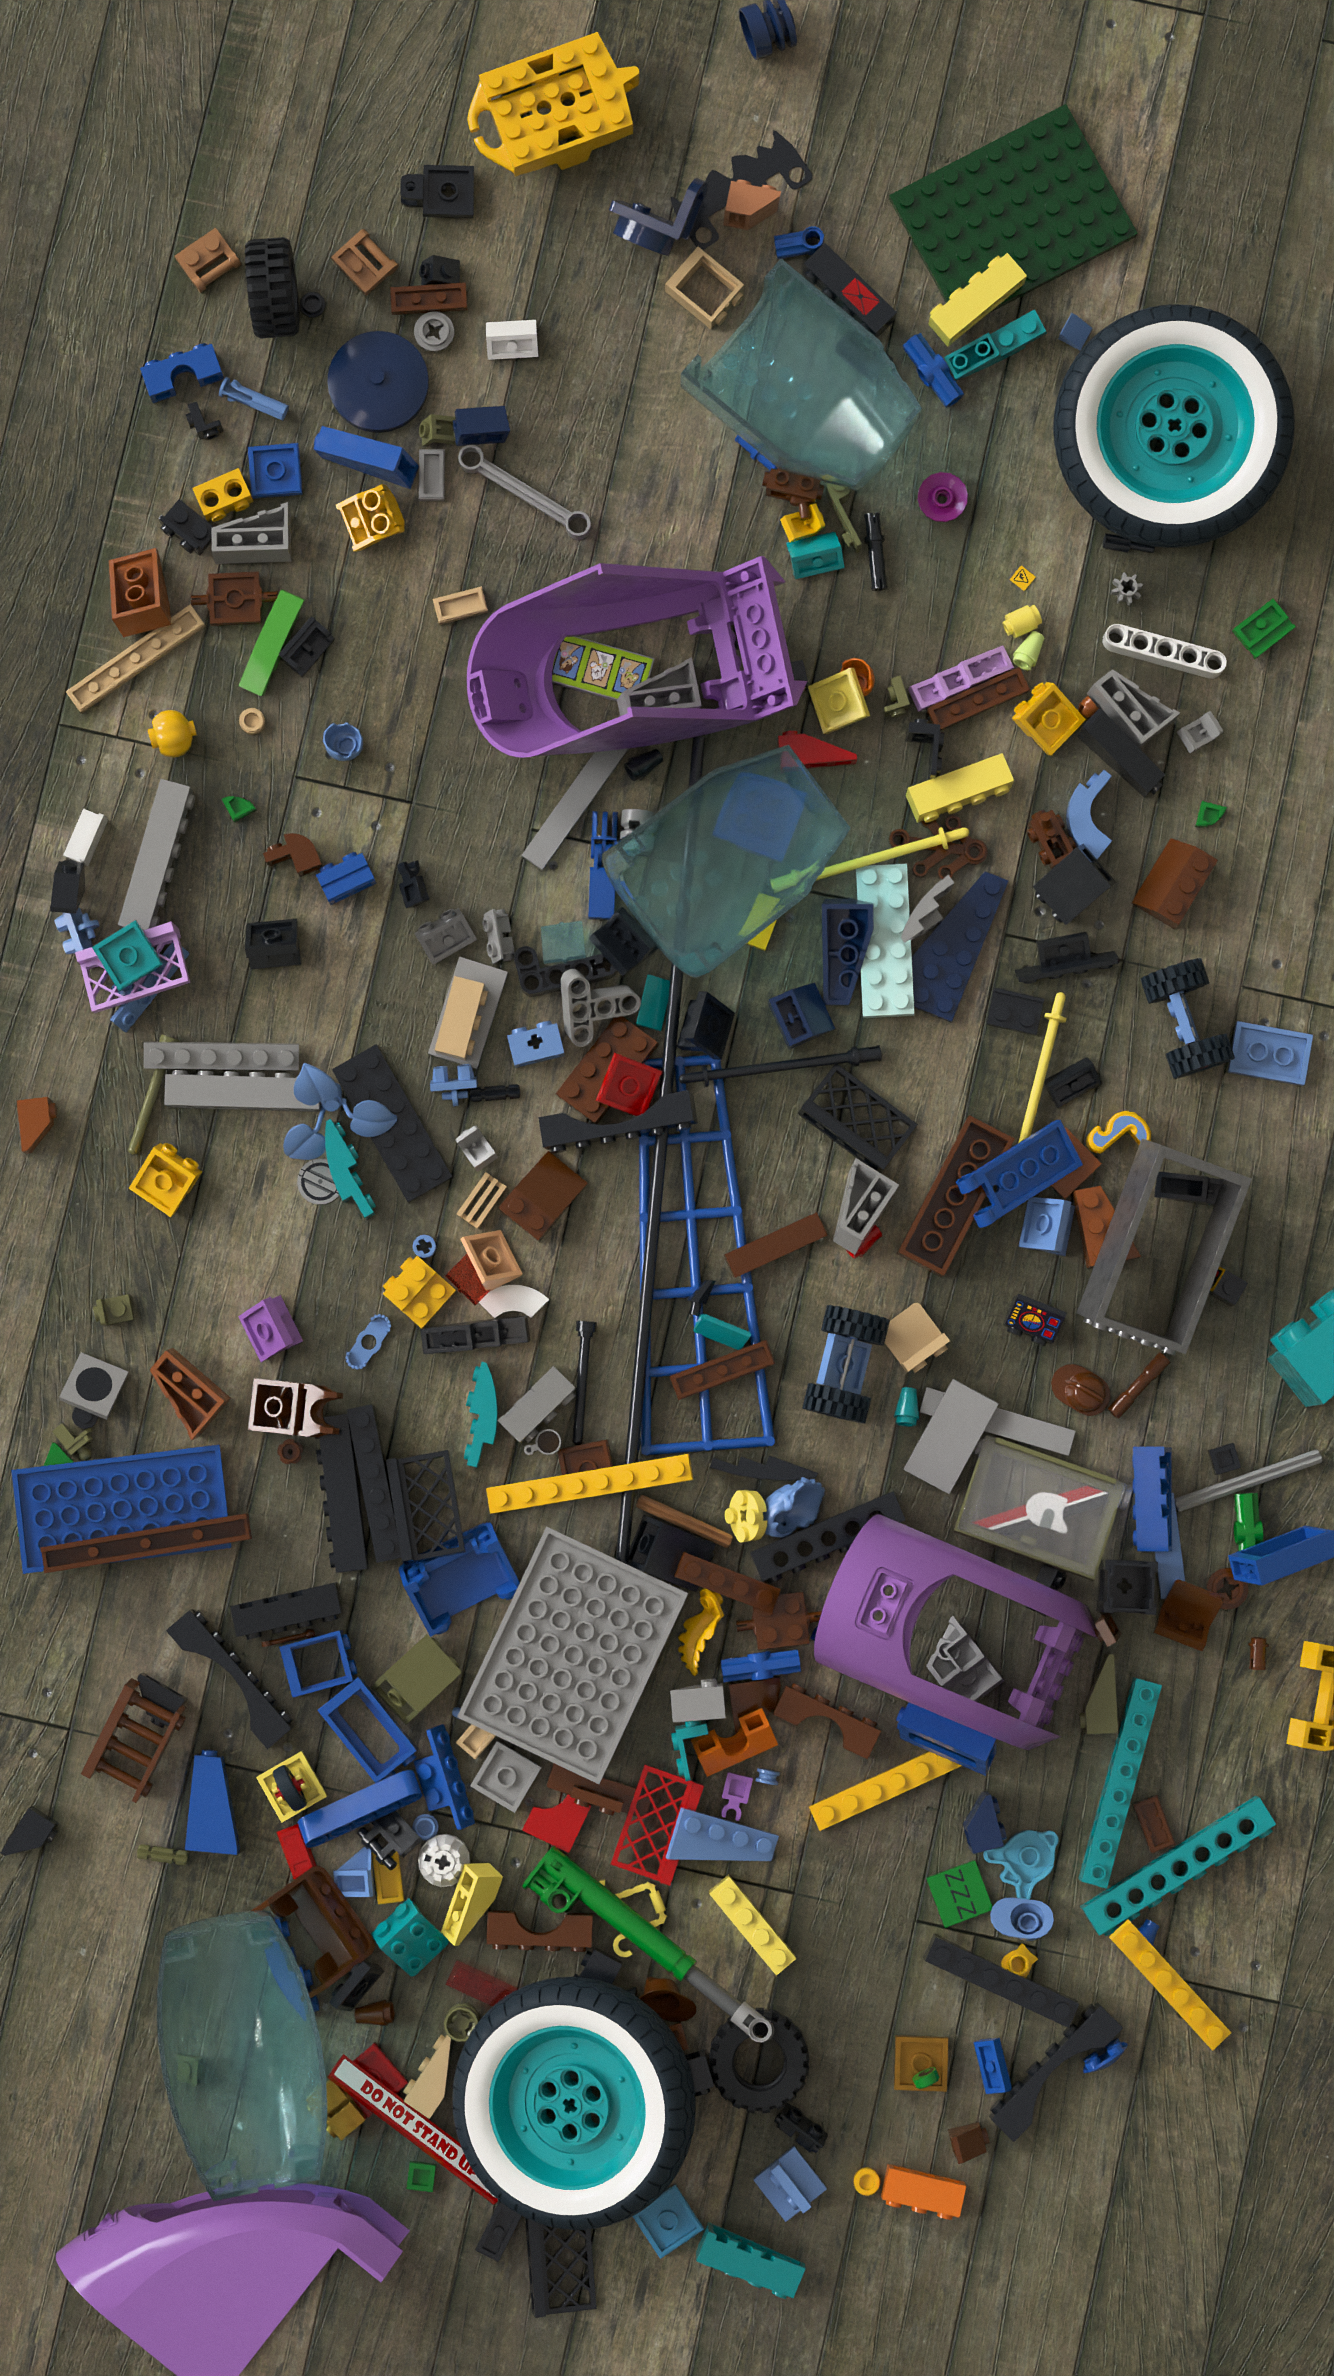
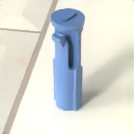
M225 377L221 384L219 396L228 395L227 401L240 402L282 421L289 410V405L246 388L235 379L230 382V378Z

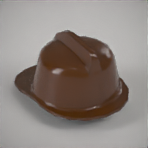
M1076 1364L1062 1366L1053 1375L1051 1381L1052 1391L1055 1397L1065 1405L1087 1416L1097 1415L1107 1408L1111 1399L1110 1389L1101 1377Z
M654 1977L646 1979L644 1994L639 1999L652 2008L662 2019L671 2022H682L693 2018L696 2014L695 2003L680 1994L673 1980Z

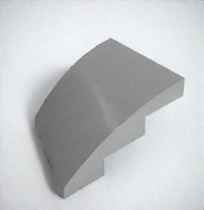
M949 875L938 882L922 898L910 915L901 936L904 943L921 937L942 922L943 917L938 912L939 905L936 901L951 891L954 882Z
M952 1616L943 1637L940 1638L936 1646L935 1653L931 1656L926 1667L941 1687L978 1702L1004 1680L958 1620Z

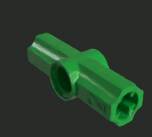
M1258 1493L1234 1494L1236 1513L1234 1539L1236 1545H1238V1551L1263 1542L1262 1521L1259 1520Z

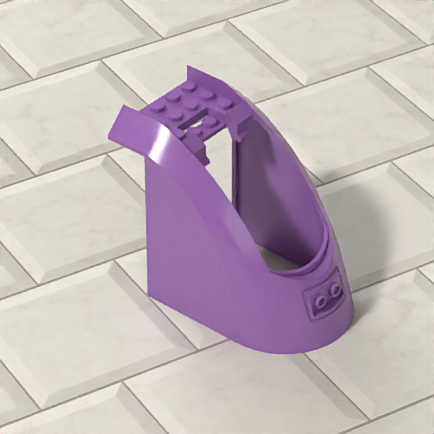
M765 556L757 557L724 572L599 563L499 608L486 620L473 643L467 667V694L474 720L483 736L496 749L510 756L525 758L612 751L683 740L748 724L797 705L807 681H794L774 589L775 586L785 583V580ZM699 612V616L687 621L690 635L713 634L722 678L709 680L700 685L703 698L718 701L719 708L628 707L627 714L585 731L579 730L568 721L557 704L552 685L554 659L557 650L566 637L633 627ZM733 624L736 630L744 671H740L741 659L735 650L736 635L731 630V625Z
M877 1514L868 1520L860 1530L834 1578L819 1620L814 1643V1657L817 1663L1013 1746L1030 1750L1061 1737L1043 1729L1044 1724L1048 1725L1052 1719L1054 1710H1051L1054 1700L1058 1701L1062 1695L1064 1686H1061L1064 1676L1068 1677L1072 1671L1074 1662L1071 1659L1074 1652L1078 1653L1084 1641V1638L1081 1637L1082 1633L1095 1638L1097 1636L1094 1632L1096 1628L1088 1606L972 1553ZM954 1575L1059 1620L1057 1627L1039 1626L1034 1639L1047 1644L1030 1687L1027 1694L1013 1688L1008 1700L1013 1707L1021 1712L1019 1719L914 1676L912 1673L910 1647L919 1614L933 1592ZM888 1586H892L894 1589L893 1594L890 1596L885 1594V1589ZM878 1611L883 1613V1618L880 1621H876L874 1617Z
M256 2183L207 2191L173 2203L134 2205L121 2211L117 2209L113 2216L108 2212L97 2227L88 2229L57 2251L56 2261L67 2280L90 2305L176 2376H239L338 2248L379 2282H382L403 2252L398 2246L410 2230L369 2197L347 2190L306 2183Z

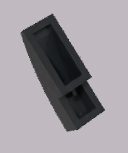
M1159 1172L1156 1178L1154 1197L1214 1206L1224 1179Z

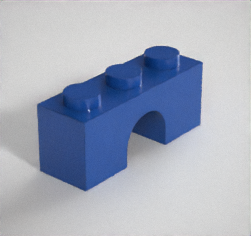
M206 343L193 347V350L185 353L175 352L169 355L168 359L162 361L151 360L144 367L140 368L152 403L176 396L174 380L180 373L190 372L194 374L200 387L224 379L213 345H207Z

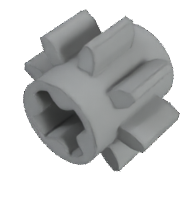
M1124 572L1120 581L1118 579L1113 580L1112 583L1117 588H1114L1110 594L1117 596V604L1121 601H1126L1127 605L1130 606L1132 598L1140 599L1141 595L1137 590H1140L1143 584H1137L1135 580L1136 574L1132 577H1127ZM1126 585L1130 586L1131 588L1127 593L1122 591Z

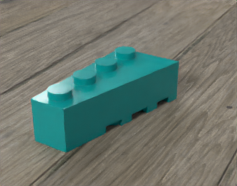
M710 2222L707 2223L696 2249V2262L723 2271L734 2278L744 2279L757 2288L765 2287L770 2289L774 2295L786 2299L787 2296L794 2298L806 2269L803 2262Z

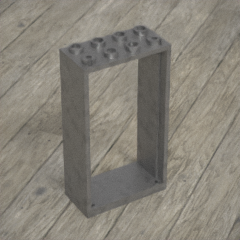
M1142 1138L1077 1310V1314L1085 1317L1083 1322L1103 1331L1108 1330L1123 1338L1133 1339L1143 1345L1161 1349V1351L1174 1356L1176 1352L1186 1354L1252 1178ZM1167 1158L1224 1179L1164 1337L1105 1316L1163 1159Z

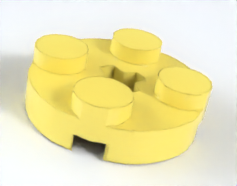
M754 1490L736 1491L731 1499L729 1508L725 1510V1520L730 1524L734 1535L741 1543L760 1540L766 1531L767 1521H763V1512H767V1508L762 1496Z

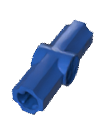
M921 333L914 335L903 344V349L917 367L919 377L927 387L933 389L945 408L951 407L964 396L962 389L950 375V369L945 360L939 354H935Z
M798 1649L774 1653L770 1651L747 1654L746 1657L721 1660L723 1682L744 1679L761 1680L773 1678L774 1675L801 1672Z

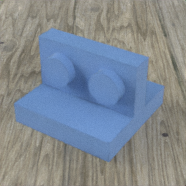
M1038 1197L1028 1199L1019 1247L1065 1256L1075 1206L1071 1205L1070 1201Z
M795 2146L791 2147L753 2178L754 2182L785 2222L800 2210L804 2214L811 2208V2202L827 2190V2187Z

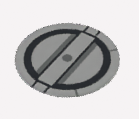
M327 1159L311 1160L301 1168L297 1178L299 1192L307 1201L313 1204H327L338 1197L339 1193L332 1179Z

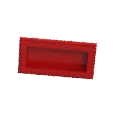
M298 1824L276 1832L293 1879H296L310 1868L317 1866L311 1848L305 1845Z

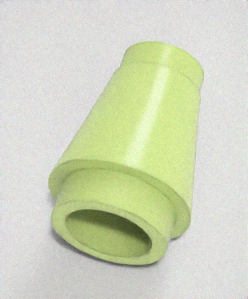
M1031 631L1030 635L1013 653V663L1027 671L1036 666L1045 639L1044 636L1039 632Z

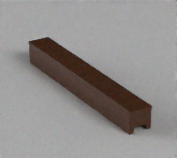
M246 1513L40 1547L44 1573L249 1540L252 1539L249 1516Z

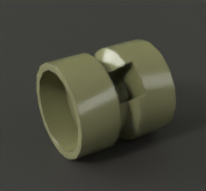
M458 2003L451 2007L444 2021V2029L452 2040L458 2042L467 2041L476 2024L480 2021L477 2009L468 2003Z

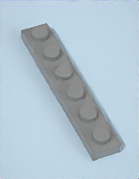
M144 1042V1068L299 1070V1044Z

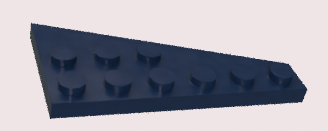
M985 871L912 956L914 1008L950 1023L952 1022L1008 880Z

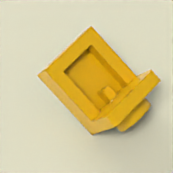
M816 503L809 506L811 518L808 520H801L799 512L785 515L780 519L790 543L815 536L825 527L823 515Z

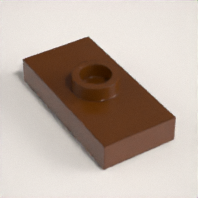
M1157 1795L1132 1803L1151 1854L1176 1845Z

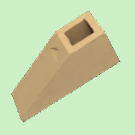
M442 2034L439 2036L432 2047L436 2052L431 2059L427 2056L418 2068L422 2073L416 2081L411 2079L403 2091L407 2094L404 2102L429 2119L446 2094L452 2041L448 2035L446 2037Z

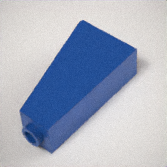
M325 426L321 427L320 433L316 435L314 440V450L323 459L408 489L412 487L419 465L402 447Z
M202 1750L201 1754L194 1756L185 1850L237 1855L240 1853V1843L224 1756H218L215 1750Z

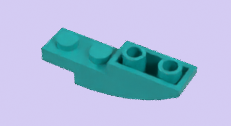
M1034 309L991 334L989 332L945 356L944 359L955 380H958L1025 349V345L1042 337L1047 332Z
M329 1119L326 1121L325 1148L332 1179L342 1200L347 1202L353 1198L363 1216L369 1219L375 1215L373 1208L376 1205L369 1193L364 1196L360 1186L363 1185V1182L355 1171L352 1174L350 1172L351 1169L358 1166L355 1159L359 1158V1155L352 1144L347 1146L342 1137L346 1136V1133L340 1123L334 1124Z
M481 1362L480 1367H475L472 1381L476 1382L474 1392L469 1391L466 1406L470 1407L469 1412L478 1414L479 1417L478 1420L473 1419L470 1434H473L474 1437L472 1445L467 1444L464 1459L468 1460L467 1465L477 1468L484 1443L492 1445L495 1443L498 1424L496 1388L490 1368L485 1362Z

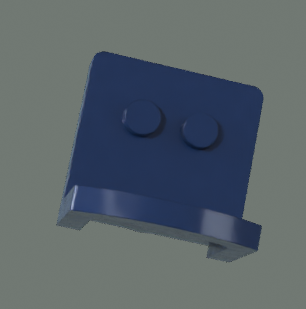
M695 178L686 191L675 222L651 213V208L643 204L633 203L632 205L625 201L612 200L609 211L619 214L613 233L646 249L669 256L676 239H689L706 197L708 183L699 178Z

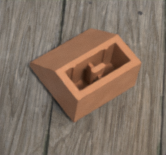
M746 180L731 181L723 225L743 230L751 229L777 212L781 191H777L775 187L770 185L753 186L751 182Z

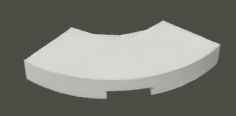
M505 1285L488 1293L486 1292L477 1301L494 1318L511 1311L522 1312L532 1318L549 1299L530 1287Z

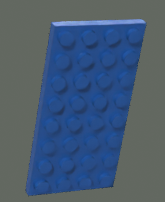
M220 1445L11 1470L23 1574L44 1571L40 1547L228 1516ZM231 1543L122 1561L232 1548Z

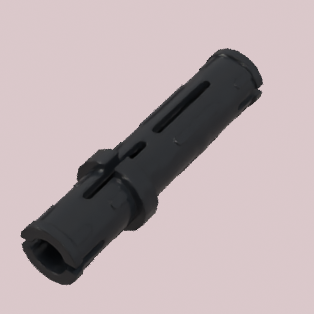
M867 513L864 515L867 535L864 540L865 544L868 545L871 590L877 591L879 589V591L887 590L888 586L882 543L885 541V538L881 533L880 513H874L875 515Z

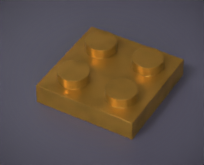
M895 2035L894 2090L947 2092L948 2037ZM935 2067L940 2076L939 2080L929 2087L923 2089L916 2088L912 2078L927 2068Z

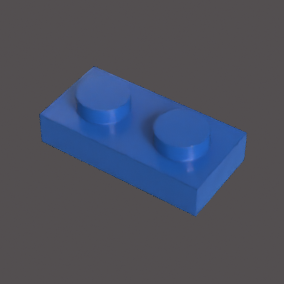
M1000 2038L981 2039L973 2042L986 2094L1010 2091L1012 2086Z

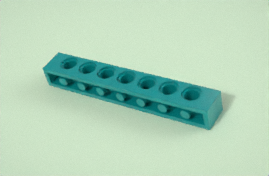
M1135 1677L1132 1679L1078 1877L1082 1882L1106 1889L1108 1887L1162 1685Z
M1254 1796L1085 1902L1080 1907L1099 1936L1103 1933L1105 1936H1108L1118 1929L1117 1925L1127 1919L1132 1921L1140 1916L1139 1911L1146 1906L1152 1908L1163 1901L1161 1897L1168 1892L1175 1894L1185 1887L1183 1883L1192 1878L1195 1881L1207 1873L1205 1869L1214 1864L1217 1867L1229 1859L1227 1855L1235 1850L1239 1853L1247 1849L1251 1845L1249 1841L1257 1836L1259 1839H1262L1272 1833L1273 1830L1271 1828L1276 1823L1260 1797ZM1244 1819H1249L1252 1824L1250 1831L1247 1833H1242L1239 1829L1240 1822ZM1227 1833L1230 1841L1228 1845L1220 1847L1217 1843V1838L1220 1834ZM1199 1847H1206L1208 1851L1207 1857L1202 1861H1198L1195 1857L1196 1850ZM1177 1861H1184L1186 1865L1185 1871L1179 1875L1173 1872L1174 1864ZM1155 1875L1163 1876L1164 1882L1160 1888H1153L1151 1886V1879ZM1136 1888L1140 1889L1142 1893L1141 1899L1137 1902H1131L1129 1900L1130 1891ZM1113 1902L1118 1903L1120 1907L1118 1914L1109 1916L1107 1914V1906Z

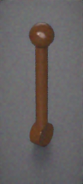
M307 1629L305 1633L261 1642L262 1647H267L302 1638L309 1639L315 1636V1632L313 1629Z

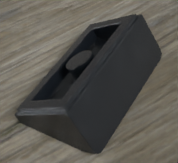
M1086 1057L1045 1079L1044 1085L1054 1104L1059 1108L1102 1085V1082L1094 1064Z

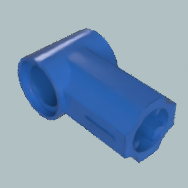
M810 226L804 231L774 236L777 259L805 254L812 256L824 244L823 232L818 227ZM810 237H816L820 240L814 246L807 244L806 241Z

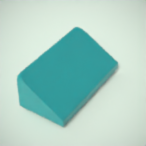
M647 975L636 1026L656 1031L662 1030L668 1004L669 980Z
M701 1314L694 1327L695 1333L702 1334L706 1338L736 1350L742 1349L751 1336L749 1331L707 1314Z

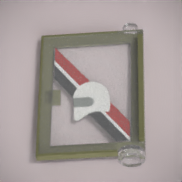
M986 1435L984 1440L980 1438L974 1452L979 1454L953 1532L1094 1581L1117 1509L1126 1510L1133 1486L998 1437L994 1438Z

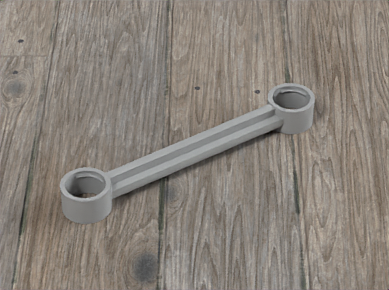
M466 445L460 450L458 455L459 464L466 473L473 474L479 472L566 526V532L571 538L580 540L589 535L591 521L586 513L582 511L570 512L484 459L483 452L478 446ZM473 451L480 455L478 465L468 467L463 463L462 457L467 452ZM577 517L585 519L587 521L586 530L582 533H574L569 527V522Z

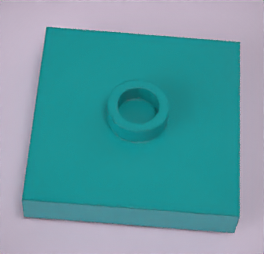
M137 920L92 947L118 991H122L164 965Z

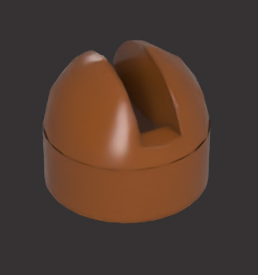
M1089 696L1085 697L1078 707L1079 712L1084 718H1091L1099 709Z

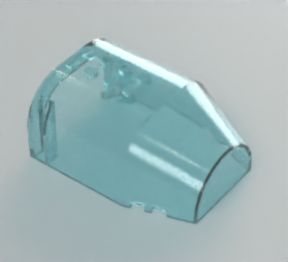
M780 259L764 277L763 293L758 303L719 351L702 367L701 356L697 354L681 372V388L778 469L855 491L862 488L890 459L915 425L922 410L907 383L902 380L897 372L893 361H890L885 353L884 346L880 340L783 259Z
M786 745L708 772L602 854V863L614 889L662 953L687 975L700 977L715 969L805 898L813 888L812 885L818 876L824 871L828 860L834 855L851 828L792 748Z

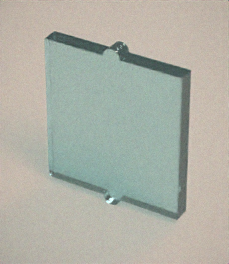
M582 921L559 922V924L541 926L544 964L555 962L567 963L569 960L586 958Z

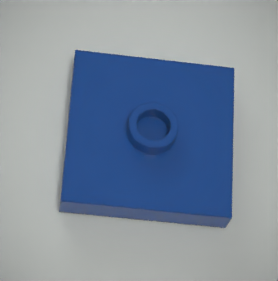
M298 443L248 447L252 499L303 495Z

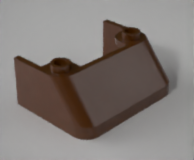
M320 1866L310 1868L247 1913L249 1917H252L267 1906L278 1917H287L294 1912L323 1954L314 1964L315 1975L321 1983L304 1996L306 2001L330 1987L357 1963H361L369 1957L375 1949L372 1936L329 1873Z

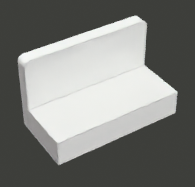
M536 320L486 323L488 360L538 357Z
M83 809L63 854L64 857L89 866L108 822L105 815L101 813L95 814Z

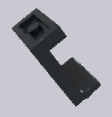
M1082 844L1076 847L1032 887L1036 890L1035 895L1042 903H1047L1053 910L1052 915L1058 922H1063L1067 925L1117 882L1089 849Z

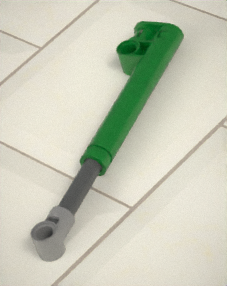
M553 1846L545 1854L525 1880L522 1888L525 1890L530 1888L541 1897L540 1901L555 1913H568L579 1900L666 1971L672 1973L680 1982L685 1979L731 2016L730 2021L749 2035L752 2040L767 2042L773 2037L774 2026L771 2021L746 2002L741 2003L696 1967L697 1961L693 1957L687 1955L682 1948L557 1847ZM560 1894H563L567 1899V1903L562 1909H558L554 1903L555 1898ZM761 2022L765 2023L768 2027V2033L764 2038H759L755 2034V2027Z

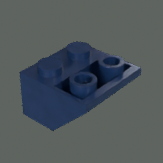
M815 982L791 989L768 1000V1005L788 1050L835 1030V1026Z
M987 1791L981 1792L963 1822L968 1847L973 1854L1003 1847V1840L1007 1839L1003 1823L1001 1824V1821L998 1822L996 1814L1000 1813L997 1798L991 1796Z

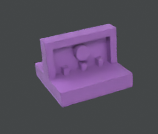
M281 1295L273 1299L271 1297L266 1298L238 1316L260 1362L266 1361L279 1352L303 1342Z

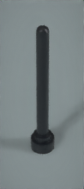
M576 1321V1331H578V1336H580L573 1426V1443L575 1445H580L583 1442L590 1338L596 1332L597 1322Z

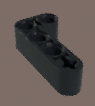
M529 946L520 947L514 955L521 989L529 997L561 991V983L554 984L550 981V976L554 972L563 974L569 969L585 966L589 970V974L585 977L589 984L611 979L618 972L614 966H611L609 972H606L604 968L596 969L598 975L593 976L591 963H595V967L598 968L603 966V961H608L603 954L540 968L537 954ZM524 953L531 954L533 961L529 965H522L519 962L520 956ZM529 978H535L539 981V986L534 990H529L525 987V982ZM580 980L574 981L571 988L576 987Z

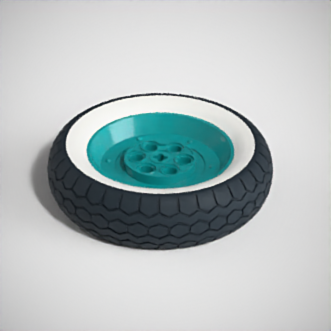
M1182 304L1160 305L1138 310L1116 320L1095 335L1076 356L1064 377L1057 397L1053 424L1054 445L1059 467L1070 491L1084 510L1101 525L1121 537L1136 543L1165 548L1189 547L1213 541L1236 530L1251 519L1266 504L1279 485L1290 459L1295 431L1294 407L1289 385L1278 361L1264 342L1247 327L1229 316L1211 309ZM1169 396L1173 401V406L1163 408L1159 403L1160 397ZM1187 401H1193L1197 404L1198 411L1196 413L1190 414L1185 410L1184 405ZM1145 415L1153 416L1156 421L1155 426L1151 428L1145 427L1142 423V417ZM1175 421H1177L1180 424L1177 427L1178 429H1180V431H1169L1168 428L1170 425L1168 424V422L1173 424ZM1200 425L1205 429V436L1203 438H1196L1193 435L1192 428L1194 426ZM1154 439L1160 440L1163 444V450L1160 452L1152 451L1149 446L1150 441ZM1177 445L1187 447L1188 455L1181 458L1175 454L1174 449Z
M557 1977L537 1981L510 1993L496 2003L476 2024L462 2049L454 2076L452 2100L455 2128L461 2148L472 2170L490 2193L505 2206L519 2215L545 2226L567 2230L596 2229L619 2223L638 2214L652 2204L672 2183L683 2165L691 2145L695 2126L696 2098L691 2070L681 2045L668 2025L646 2003L626 1990L600 1980L582 1977ZM570 2071H575L578 2074V2082L571 2079ZM548 2082L555 2085L556 2093H552L548 2089ZM592 2086H596L600 2090V2097L594 2096L591 2090ZM572 2099H574V2100L576 2101L575 2104H574L575 2107H573V2106L571 2105V2104L573 2103V2100H572ZM547 2109L554 2111L555 2120L548 2117ZM591 2113L599 2116V2124L592 2121ZM569 2124L576 2127L577 2135L570 2133L568 2129Z

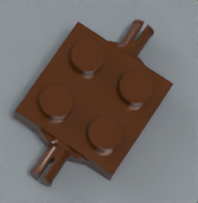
M259 571L208 574L206 595H191V605H207L211 626L262 624L261 609L263 602H275L278 597V591H262Z
M803 1592L781 1594L777 1598L772 1614L753 1607L751 1620L736 1621L737 1626L747 1625L737 1627V1632L753 1630L757 1639L758 1650L810 1644L809 1625L813 1622H819L820 1617L815 1616H821L822 1611L808 1613L804 1603Z

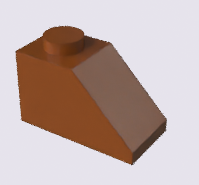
M48 1097L17 1100L22 1152L26 1154L32 1153L54 1126L53 1118H57L56 1104L52 1103Z

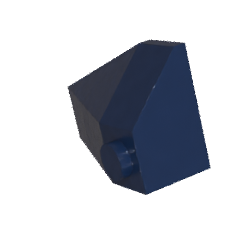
M825 899L822 903L823 1002L825 1005L850 1004L874 930V903L855 899Z

